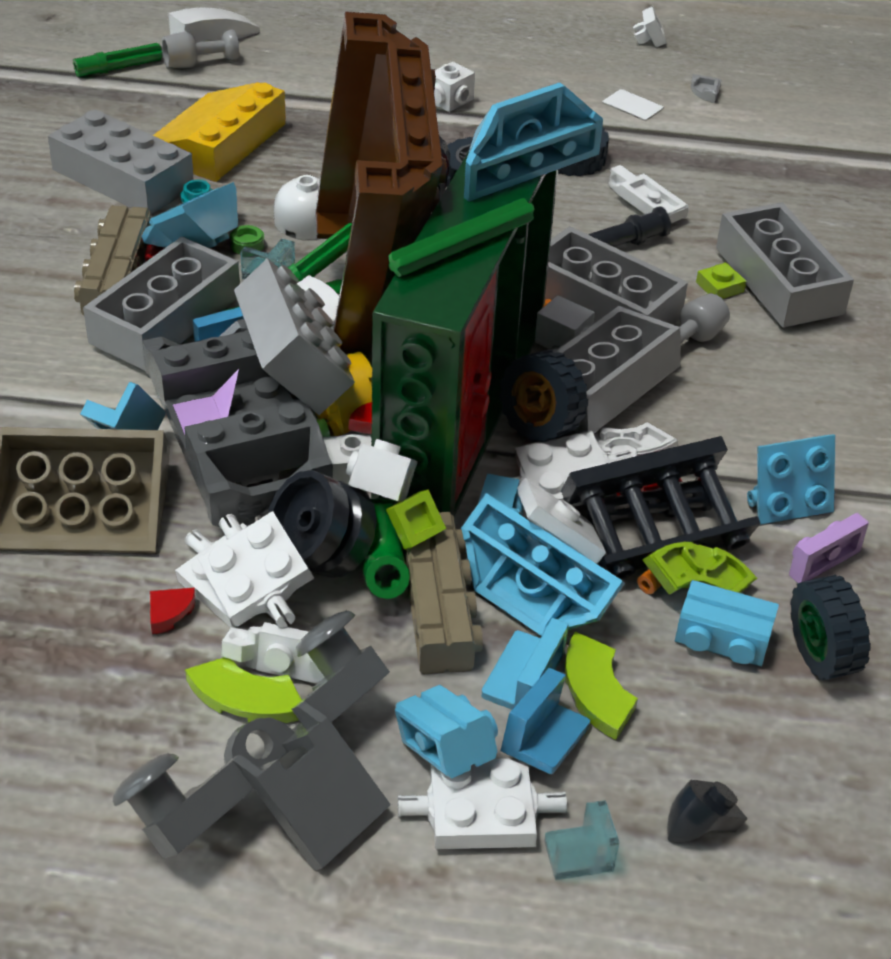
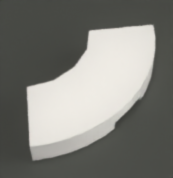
M648 422L636 428L628 429L602 427L594 433L600 449L607 455L630 450L633 457L677 447L678 445L676 438Z

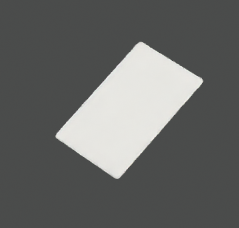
M623 89L618 90L602 101L644 120H647L664 108Z

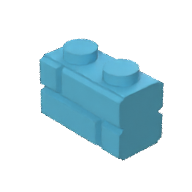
M692 580L681 610L675 642L685 644L694 651L706 650L730 657L731 660L739 664L750 663L762 667L779 604Z
M439 684L421 692L420 698L414 695L396 703L395 713L402 742L451 779L471 770L472 764L478 767L496 758L498 751L495 737L498 736V728L493 716L488 710L479 711L473 707L463 694L457 696Z

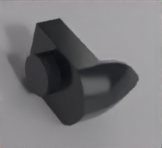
M690 779L677 794L671 805L667 822V840L670 842H689L702 837L709 830L736 832L748 818L736 805L738 799L726 785L718 781L708 782Z

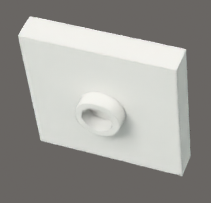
M525 477L517 487L528 520L597 564L606 551L592 523L580 515L568 502L562 499L558 500Z

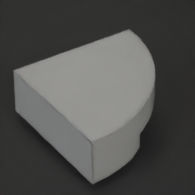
M694 74L691 80V90L699 98L715 103L722 80Z

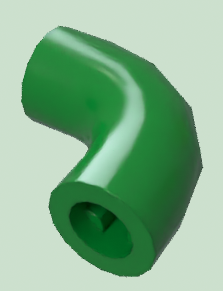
M371 499L375 506L377 523L373 543L367 556L362 561L365 582L370 591L377 597L384 599L396 598L407 588L410 575L405 563L403 545L386 509L401 501Z

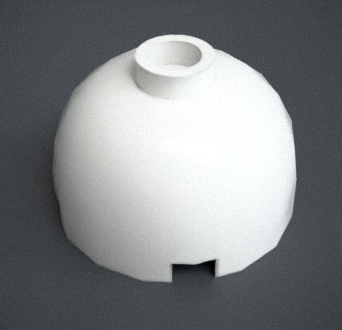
M302 175L287 182L279 190L274 201V223L276 228L284 235H286V230L295 233L296 239H317L315 209L320 182L319 178L311 175Z

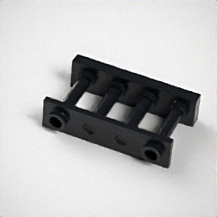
M722 436L570 472L561 489L564 500L569 504L581 502L582 505H587L607 554L599 562L598 565L617 578L624 579L634 574L637 569L647 567L643 561L644 558L656 550L673 543L693 542L694 544L712 549L726 546L727 550H734L750 542V536L761 524L758 516L737 521L715 471L728 451ZM694 474L695 477L701 478L721 524L720 526L700 531L679 483L681 477ZM655 483L658 486H663L683 535L666 540L661 539L641 491L643 486ZM620 493V495L626 497L645 545L623 550L603 501L605 496Z

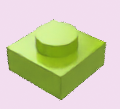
M726 262L697 272L696 283L708 294H716L724 299L745 291L746 280Z
M429 490L420 491L386 509L404 549L412 548L446 529Z

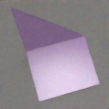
M239 369L213 396L173 404L184 434L185 426L228 417Z

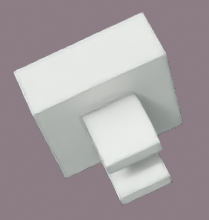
M653 6L642 11L644 22L633 26L634 36L639 45L646 43L650 39H652L656 48L665 44L664 28Z

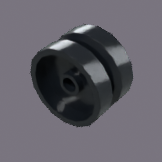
M314 470L300 471L288 478L275 493L268 509V514L272 511L274 512L308 569L313 573L326 577H343L355 570L367 556L375 537L377 523L375 506L367 492Z

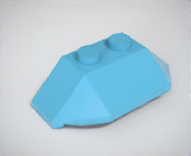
M560 82L493 104L474 133L466 160L464 198L470 202L599 155L603 118Z
M234 182L204 193L152 217L149 221L151 226L146 227L141 236L143 242L166 248L182 236L210 249L216 246L217 243L229 239L227 232L238 227L237 189Z
M487 493L461 527L463 539L466 542L467 558L470 563L474 590L540 636L543 635L551 618L569 623L568 630L599 621L625 584L621 579Z

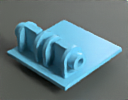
M830 434L757 446V485L754 486L753 490L747 492V501L751 507H757V516L761 524L834 512L835 435Z

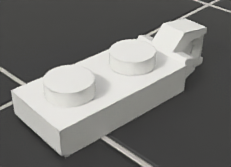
M621 165L611 168L608 185L619 196L644 214L651 213L653 208L661 206L669 214L671 223L687 217L688 204L647 175L635 176Z
M264 622L262 627H250L249 630L231 627L222 640L221 656L238 662L246 661L247 667L257 671L280 676L289 674L290 678L312 683H319L325 678L307 653L297 657L296 646L308 631L290 627L280 628L276 624Z

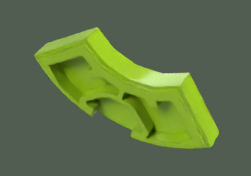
M679 542L664 546L643 559L644 563L669 595L682 588H689L692 580L742 593L758 579L743 562L718 547L712 549L694 544L693 542Z
M575 632L567 649L565 682L568 683L570 692L575 699V706L579 712L589 718L590 723L595 728L617 740L634 713L638 698L623 689L614 676L612 664L616 649Z
M226 657L185 669L186 680L196 696L220 714L225 711L247 718L248 722L257 718H273L284 723L299 721L291 709L302 700L289 674L276 677L253 675L239 668L232 659Z

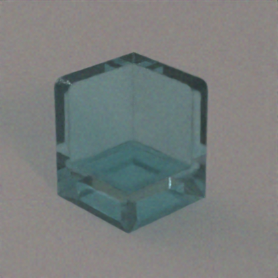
M281 238L270 253L244 247L240 252L242 279L245 280L267 258L278 268L281 265L289 267L295 263V242Z
M606 800L586 803L582 827L548 831L545 833L544 838L555 880L614 871L620 842Z

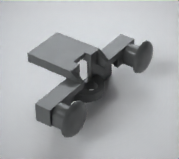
M342 611L326 618L313 627L296 646L297 657L307 653L325 678L312 688L313 691L291 709L300 720V723L293 729L284 722L273 718H257L238 727L227 741L224 752L225 765L201 785L191 788L184 795L166 772L179 759L176 754L171 753L159 755L148 761L119 785L113 794L114 806H118L126 800L145 824V827L142 829L163 858L179 854L253 789L313 870L324 868L391 805L332 724L337 717L390 673L371 645L360 650L344 628L355 617L352 611ZM250 733L258 735L264 742L265 751L261 759L253 758L246 749V739ZM304 746L308 752L286 770L279 759L287 752Z

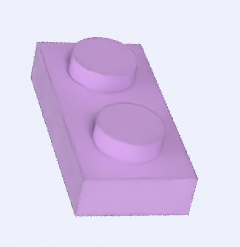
M855 513L842 521H834L826 530L811 538L805 537L800 540L792 552L793 560L789 576L797 583L808 581L859 553L869 522L858 513Z

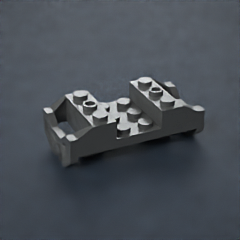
M244 319L235 321L219 337H211L206 340L182 345L164 337L142 341L145 371L148 378L152 380L207 507L208 517L212 525L220 527L219 521L223 517L231 528L232 526L225 516L228 514L235 515L239 524L244 523L247 527L256 522V516L258 520L266 516L275 493L288 479L279 480V471L302 466L290 477L300 471L314 470L333 478V463L328 455L319 424L310 407L301 400L293 401L289 391L262 369ZM239 369L228 417L185 426L184 434L173 404L213 396ZM260 481L266 483L247 488L248 484Z

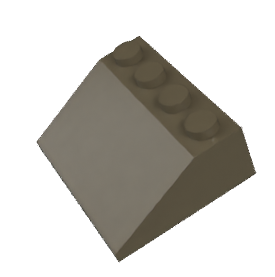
M0 427V551L157 554L168 485L170 446L164 430Z

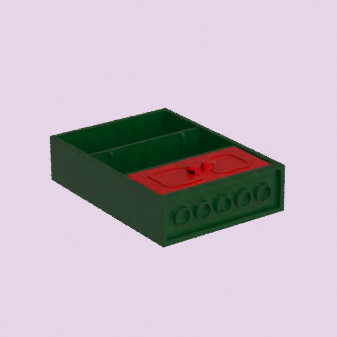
M468 153L414 243L520 198H525L528 203L533 204L535 209L532 211L534 219L528 224L404 277H397L395 274L372 311L371 446L374 447L376 439L400 446L398 455L418 461L406 499L420 491L429 490L439 513L450 512L453 517L503 413L499 394L501 393L500 382L505 375L504 371L512 365L511 362L513 360L529 355L535 344L537 313L544 307L558 176V170L468 202L464 198L465 168ZM370 492L371 499H390Z

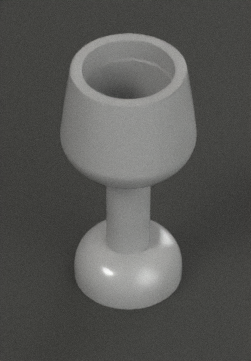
M235 30L224 32L221 40L198 43L195 42L192 34L186 31L162 37L163 58L166 67L191 68L197 62V55L223 52L224 56L229 60H238L239 43Z
M709 293L683 306L680 312V344L689 337L699 342L709 341L729 322L730 312L727 304L721 297Z

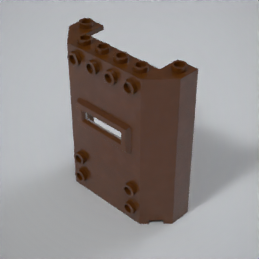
M345 12L315 209L317 239H328L345 225L352 223L333 331L341 339L342 344L339 347L346 355L359 351L363 353L372 367V311L395 275L389 269L388 265L390 262L388 256L391 252L410 245L416 240L439 201L438 184L445 183L447 166L446 159L441 156L434 97L436 73L435 69H431L428 45L417 37L410 40L396 30L397 23L385 14Z

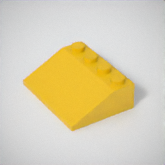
M256 82L207 93L153 136L192 153L193 174L217 182L286 124L285 90L272 87L268 83Z

